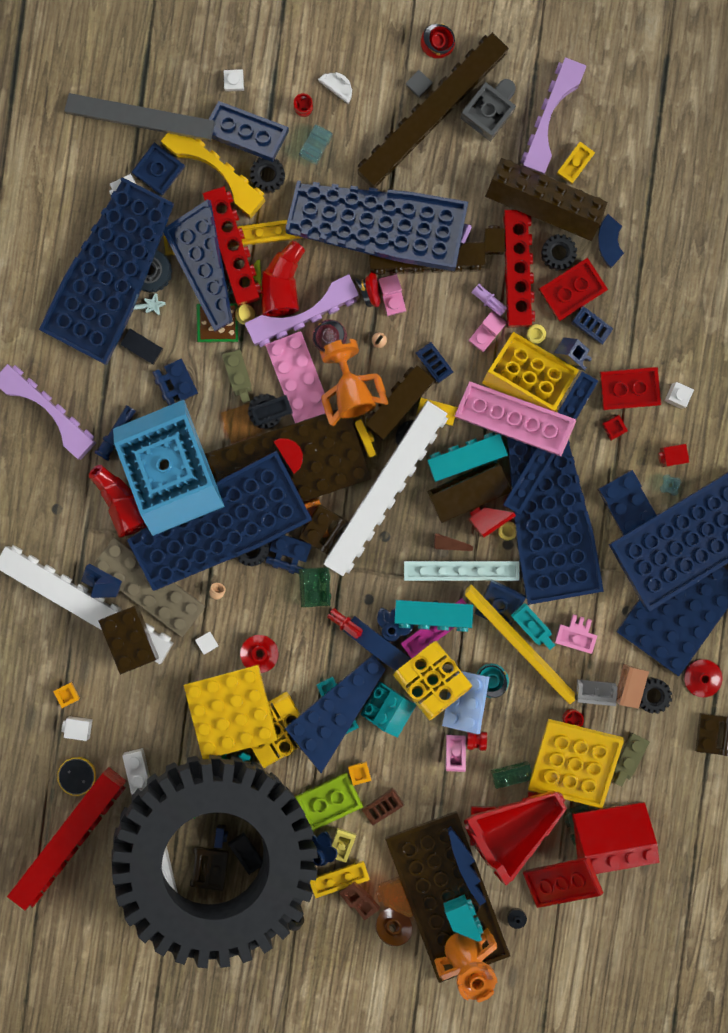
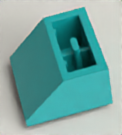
M379 681L360 715L382 731L398 738L417 705L406 696Z
M464 894L443 903L445 913L454 932L478 942L482 941L481 934L484 932L479 918H474L476 912L471 899L467 900Z

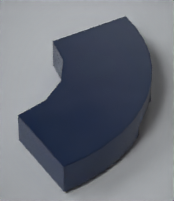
M607 214L599 228L598 245L602 259L611 269L624 252L618 243V235L622 225Z

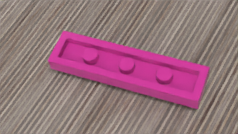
M462 598L455 604H466V602ZM430 626L429 630L420 629L401 643L409 656L413 658L455 627H449V631L437 630V626Z

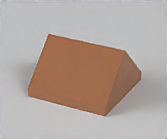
M624 664L617 686L616 703L639 709L649 671Z

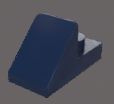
M91 564L85 567L81 582L93 588L91 598L117 597L122 584L121 580Z

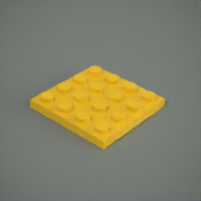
M259 665L184 685L203 760L209 759V755H224L278 740Z
M548 719L528 784V790L538 793L560 792L566 800L603 809L624 738Z

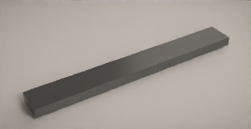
M71 93L68 95L64 110L66 114L211 141L215 126L214 120Z

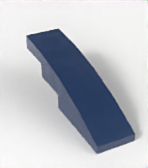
M450 826L448 832L457 865L470 892L481 906L486 902V899L476 886L481 880L471 866L475 862L474 856Z

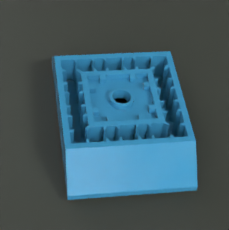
M185 400L113 429L114 444L137 507L153 536L225 507ZM163 460H168L169 467L166 470H161L159 466Z

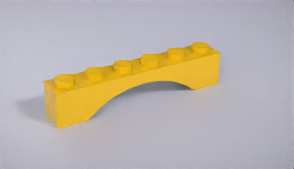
M167 133L161 140L163 146L177 158L198 160L218 171L230 186L236 207L250 219L266 202L263 197L264 193L259 188L255 187L253 189L246 177L242 174L238 176L234 173L235 169L227 162L225 164L219 160L220 156L213 150L209 152L204 148L205 144L200 139Z

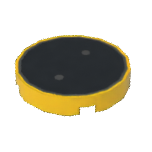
M83 757L67 759L58 771V783L64 792L70 795L80 796L87 793L96 781L94 765Z

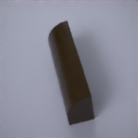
M495 460L428 490L427 493L440 522L444 523L510 493L511 489L501 465Z

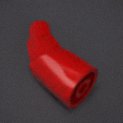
M294 240L281 252H278L267 269L262 272V313L264 316L281 317L299 311L294 274L298 267L297 263L305 253V249Z
M102 465L95 466L90 471L89 478L101 491L100 494L109 507L108 512L118 536L126 537L146 528L147 525L140 515L132 490L119 477L112 474Z

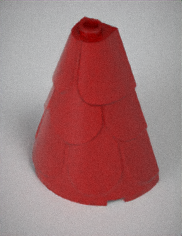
M549 791L522 798L521 801L477 813L464 820V824H468L465 829L485 863L495 870L493 873L504 885H508L514 880L545 836L550 834L567 808L563 803L565 799L560 792Z

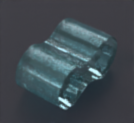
M315 124L299 156L317 165L330 143L333 133Z

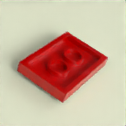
M586 258L538 290L558 321H561L608 291V288L590 260Z
M658 367L599 372L603 411L661 405Z

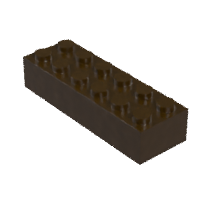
M504 158L500 159L485 195L486 198L590 241L593 240L601 224L608 203L600 197L592 196L583 190L568 186L564 182L556 181L547 175H542L528 167L520 166Z

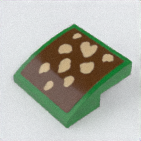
M230 303L233 322L219 331H214L201 304H196L197 342H238V321L235 316L237 303Z

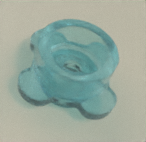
M668 474L664 475L660 491L676 496L679 493L678 489L681 479L670 477Z

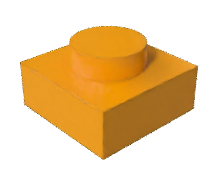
M72 682L53 691L61 708L80 699Z
M367 761L348 766L353 786L372 781Z

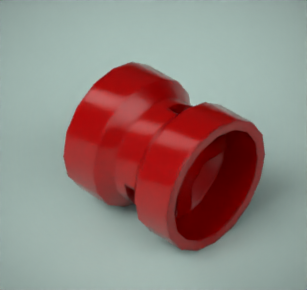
M305 93L298 94L295 97L293 103L295 113L300 117L309 116L313 111L312 98Z
M568 709L563 714L562 719L564 723L582 727L584 718L579 711Z
M481 731L480 734L467 732L466 749L473 750L478 748L480 751H486L487 732Z

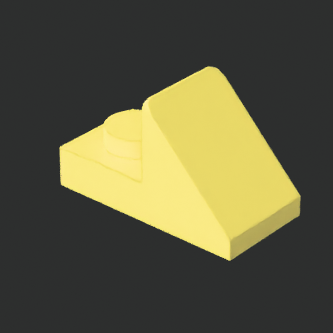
M337 828L332 847L336 848L338 852L336 860L347 862L356 838L355 833Z

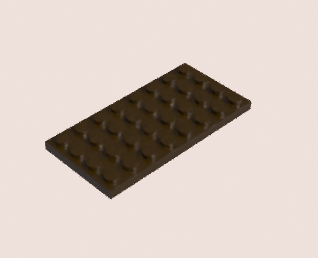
M338 409L333 410V416H334V414L337 412ZM325 413L205 453L214 480L217 483L225 477L277 451L303 502L371 479L351 418H340L336 425L332 426L329 424ZM280 438L290 439L300 446L303 453V462L295 474H293L275 445V440Z
M457 811L385 837L439 983L446 980H442L439 977L434 960L446 957V942L456 933L451 928L443 903L464 894L466 899H471L476 912L474 918H479L483 931L488 928L497 943V949L488 955L483 962L489 965L510 957L476 862L471 864L481 880L476 886L486 899V902L481 906L470 892L457 865L448 832L450 826L472 854ZM487 940L482 944L483 949L489 945ZM451 964L443 965L445 971L454 968Z

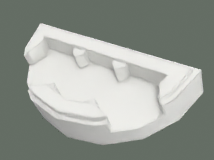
M337 72L322 75L318 79L322 85L349 104L352 98V88L350 81L344 75Z

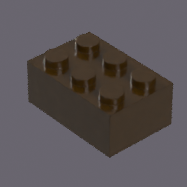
M138 604L98 620L120 675L159 659Z

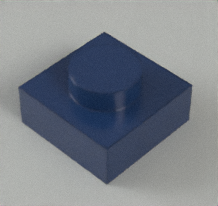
M218 824L214 847L222 848L224 842L227 843L228 831H225L226 825Z

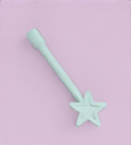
M155 293L152 299H144L146 303L136 304L134 310L147 308L146 313L154 310L160 315L159 307L166 305V303L158 301V294Z

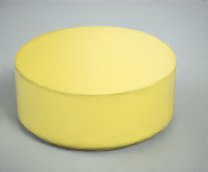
M244 304L236 309L235 316L239 323L245 325L246 322L255 319V311L250 305Z
M532 325L527 330L526 337L530 342L539 344L545 339L546 330L541 325Z
M510 521L498 528L499 536L504 540L514 539L516 537L515 524Z

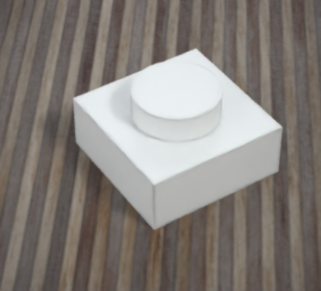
M224 70L225 91H244L243 70Z

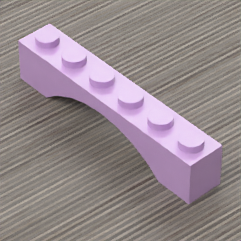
M566 57L563 63H558L555 74H558L556 81L552 80L548 89L551 92L549 99L545 98L541 107L544 110L542 117L538 116L534 125L537 131L535 135L531 134L527 143L530 149L528 153L524 151L520 163H523V167H528L542 175L545 174L552 157L548 142V125L551 114L563 98L578 88L586 65Z
M346 275L332 282L323 298L304 313L285 318L261 315L246 322L245 326L254 345L263 347L270 343V339L274 337L280 339L288 335L287 331L294 329L297 331L305 327L304 323L309 321L314 323L322 319V315L326 313L331 315L340 310L339 307L345 304L347 307L355 304L359 294L350 275Z
M7 364L0 372V389L10 396L31 399L45 408L59 427L63 446L77 459L81 460L96 444L93 440L94 435L87 429L83 431L78 427L80 423L74 417H67L64 414L66 410L59 404L55 406L50 401L52 397L45 391L41 393L36 388L38 385L32 379L24 378L22 376L24 372L16 365L12 367Z

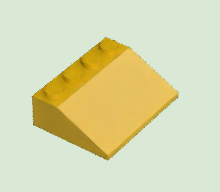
M513 332L488 370L482 384L495 391L555 412L579 370Z

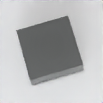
M420 70L406 82V86L418 98L433 84Z

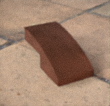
M356 882L351 883L339 892L349 907H354L364 921L380 909L377 902Z

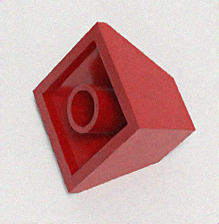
M478 507L470 512L471 517L468 519L480 537L484 538L516 515L514 512L491 508L480 509Z

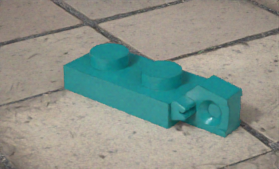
M526 603L511 615L536 644L541 645L544 643L549 650L555 646L549 638L552 635L551 631Z

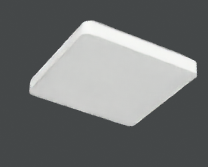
M211 632L195 640L204 655L218 647Z

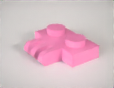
M573 614L569 627L559 625L554 643L592 654L597 635L588 633L592 620L587 619L584 626V617L580 616L577 624L575 623L577 615Z

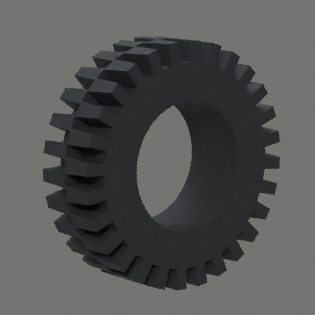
M209 755V759L200 760L197 756L188 757L187 763L177 766L175 762L166 766L164 774L158 777L154 773L147 779V786L142 791L138 788L134 792L130 806L128 808L124 807L120 815L119 827L115 829L112 849V878L118 905L123 907L124 918L128 925H135L138 938L146 943L148 940H151L155 952L163 957L167 951L172 952L176 963L185 965L189 957L194 958L197 968H208V960L216 959L220 968L230 967V957L239 955L242 962L246 963L252 960L251 950L260 946L265 954L273 949L271 938L277 934L284 940L290 934L288 922L291 919L299 922L304 915L301 907L302 901L310 903L313 894L310 880L316 881L317 869L313 858H318L317 848L312 840V836H314L312 827L306 819V814L288 787H285L272 772L270 774L265 772L261 765L251 762V764H247L240 757L232 755L230 760L222 759L220 755ZM219 812L232 814L246 820L261 834L263 860L257 877L243 893L223 903L201 904L182 897L169 885L162 872L163 855L169 840L183 824L197 816Z

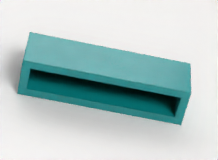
M492 432L484 435V440L477 442V439L465 442L467 446L462 448L456 445L448 448V453L441 455V452L429 455L430 459L427 460L434 482L507 456L508 454L501 435H495Z
M396 600L395 624H399V628H410V625H418V629L428 630L430 626H437V630L449 631V627H456L457 631L468 632V628H472L474 605Z

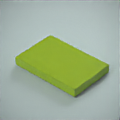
M347 772L295 796L306 814V819L313 831L363 808V804Z

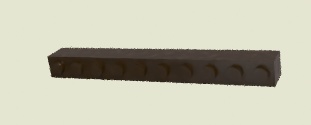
M493 32L489 36L485 35L479 41V46L475 50L472 48L466 54L464 62L462 64L458 62L451 70L453 73L449 77H443L438 83L439 87L435 91L431 90L425 96L426 100L421 105L418 103L411 112L413 114L408 119L404 117L398 124L399 128L395 132H389L384 138L386 141L381 146L378 144L371 151L372 155L368 159L364 158L358 164V175L371 188H376L507 55L509 48Z

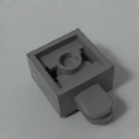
M503 79L495 89L485 82L463 110L460 119L491 142L516 108V105L509 101L515 93L516 86L514 82L509 79Z

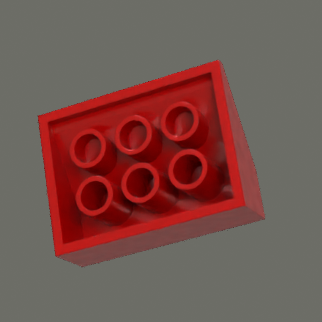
M645 802L572 814L577 859L589 857L596 874L660 863L658 845Z

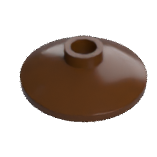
M387 908L376 919V932L385 944L394 947L401 946L410 939L412 923L404 911L398 908ZM389 926L394 928V932L389 929Z

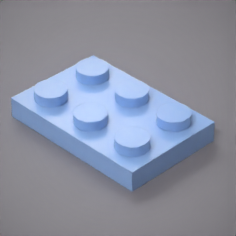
M461 671L473 687L445 709L442 726L480 734L489 677ZM449 692L447 694V699H449L451 696Z

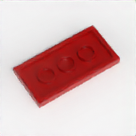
M589 857L528 869L523 872L537 908L598 897L603 894Z

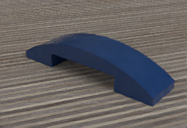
M356 616L351 621L363 630L361 636L355 639L343 630L357 643L395 671L412 659Z

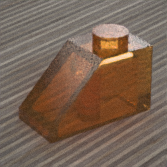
M399 876L378 884L376 895L379 902L383 901L385 907L407 917L413 916Z

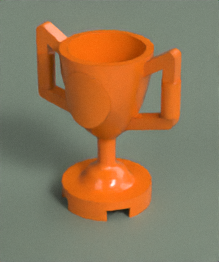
M349 339L350 343L342 344L341 340L332 342L324 346L325 352L320 351L324 363H337L342 370V377L338 384L321 396L325 414L329 424L335 426L340 418H354L372 411L376 407V403L388 404L386 391L380 375L375 373L357 376L350 373L347 361L359 352L357 341L354 339ZM374 380L380 398L373 397L363 381ZM337 393L338 410L333 416L329 398Z
M488 928L481 934L482 941L480 942L459 933L453 934L445 945L446 957L434 960L438 975L442 980L458 975L456 979L460 995L467 1001L472 999L477 1000L479 1003L489 999L494 994L495 985L498 983L494 970L490 965L483 962L488 955L497 949L495 938ZM487 940L489 945L483 949L482 944ZM451 964L454 968L445 971L443 965Z

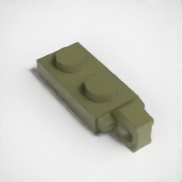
M241 350L223 354L222 357L233 392H235L236 396H241L243 404L251 402L248 392L252 391V385Z
M634 733L630 734L616 764L614 772L617 775L613 781L615 784L622 787L626 778L631 779L650 741Z

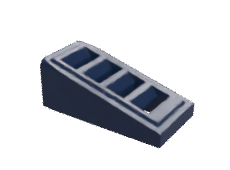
M584 306L571 322L572 325L602 345L613 330L611 326ZM586 315L587 318L585 319L583 324L580 323L582 317ZM590 319H592L593 323L589 328H587V323L590 321ZM598 323L600 326L598 327L595 333L592 332L593 328ZM602 328H605L606 331L600 338L598 334L600 333Z
M432 342L416 352V355L437 384L454 373ZM431 349L433 352L424 358L422 355ZM436 355L437 359L429 364L427 361ZM440 361L441 365L433 370L432 366ZM442 368H445V372H443L439 376L436 374Z

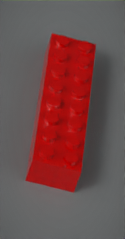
M110 767L100 775L7 897L24 911L29 906L33 908L56 879L53 876L57 877L68 864L65 860L69 862L79 849L77 845L81 846L91 834L88 830L93 831L102 820L100 815H105L114 804L112 799L117 800L126 789L123 785L127 780Z

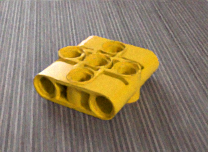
M437 641L431 643L393 674L411 700L414 701L429 721L473 687L457 667L455 661L448 656ZM422 661L426 663V667L423 670L417 669L415 667L417 662ZM447 664L454 668L450 673L443 671V667ZM431 676L437 677V684H429L427 682L428 678ZM414 689H422L423 694L420 697H415L412 694ZM447 691L451 696L447 700H442L439 696L440 693Z
M287 691L268 702L274 725L279 726L281 732L277 734L278 740L251 747L263 768L300 748L298 745L295 746L291 736L284 729L289 724L287 722L288 716L292 715L297 718L300 715ZM287 742L290 744V749L283 751L280 748V744Z

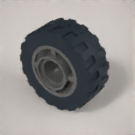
M156 250L151 266L154 267V273L146 276L142 291L155 293L163 290L172 278V265L168 258L158 250Z

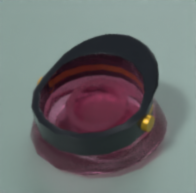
M325 320L316 326L312 340L314 346L319 351L325 352L324 346L332 342L341 340L342 344H345L347 332L340 322Z

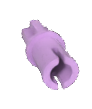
M480 284L472 291V294L484 303V306L487 305L499 316L503 315L507 310V307L494 297L495 294H491Z

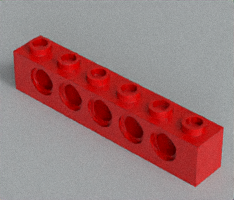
M225 186L202 193L205 201L207 199L211 200L219 248L238 307L260 300L259 295L262 294L260 284H255L253 276H256V271L253 264L249 265L248 258L251 255L248 246H243L242 239H245L242 227L238 228L236 221H239L236 209L232 210L230 204L234 202L231 192L226 191ZM221 205L227 207L226 212L223 214L217 212V208ZM225 224L233 225L230 232L223 231ZM231 242L239 244L238 248L234 251L228 249ZM238 260L244 261V266L241 269L234 268V264ZM242 279H249L250 285L243 288L240 286Z
M504 210L507 328L531 327L532 322H535V310H532L531 303H534L535 299L534 291H531V284L534 283V274L530 272V265H533V253H529V246L532 245V234H529L528 228L532 224V218L530 215L518 210ZM515 226L522 228L523 233L521 235L513 232ZM514 246H521L524 252L522 254L515 253ZM517 264L522 265L524 272L517 273L514 266ZM518 283L523 284L525 291L522 293L516 291L515 285ZM519 302L523 303L526 310L523 312L518 311L516 304Z

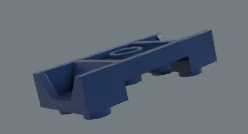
M633 470L597 489L622 535L656 516Z

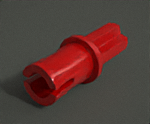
M335 608L330 611L332 614H328L327 618L337 624L340 630H345L355 639L361 636L363 630L350 621V617L346 618Z

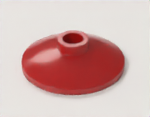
M254 635L248 638L243 643L240 651L243 665L246 668L259 665L261 673L271 670L277 663L279 656L276 643L265 635ZM258 650L263 651L262 657L257 656L256 652Z
M696 660L685 671V686L690 693L697 697H710L722 685V672L717 664L710 660ZM703 676L708 677V681L705 683L702 682Z

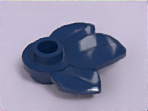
M380 608L378 612L377 623L382 628L383 638L387 641H396L400 636L408 635L414 625H410V628H399V624H395V608L391 612L385 608ZM390 628L395 630V633L392 635L388 633Z
M324 831L318 837L312 836L318 858H313L314 864L316 866H324L328 862H333L338 852L336 848L332 847V838L329 833Z

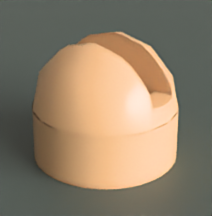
M378 332L372 336L374 347L383 348L386 345L387 337L385 334ZM379 336H383L379 344H376L375 342L377 341Z
M213 583L209 590L210 596L215 600L221 599L225 594L226 588L221 583Z

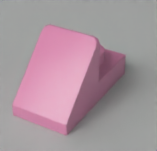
M397 274L378 279L387 316L406 312Z
M491 311L468 341L484 352L507 322L494 311Z
M446 735V771L466 772V736Z

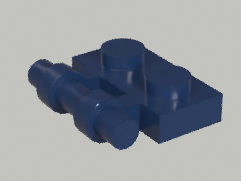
M182 358L164 366L167 374L163 376L159 369L152 372L155 377L154 382L156 386H159L163 394L162 398L167 402L168 406L175 403L173 397L177 395L180 401L199 394ZM169 380H171L175 388L172 391H169L166 384Z
M283 535L272 541L269 551L277 554L275 558L268 556L266 564L272 565V568L288 570V573L291 574L297 573L302 575L304 568L297 566L299 560L307 561L312 545ZM282 555L293 558L292 563L282 561Z

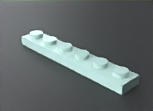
M404 561V581H491V579L494 581H519V561Z

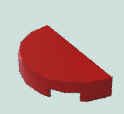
M280 438L275 440V445L293 474H295L303 462V453L300 446L290 439Z

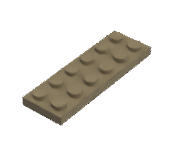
M116 538L111 540L93 564V566L121 580V592L181 637L186 634L206 607L176 583L153 591L133 551Z

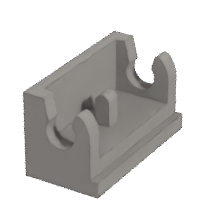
M577 679L575 701L579 703L616 706V683Z

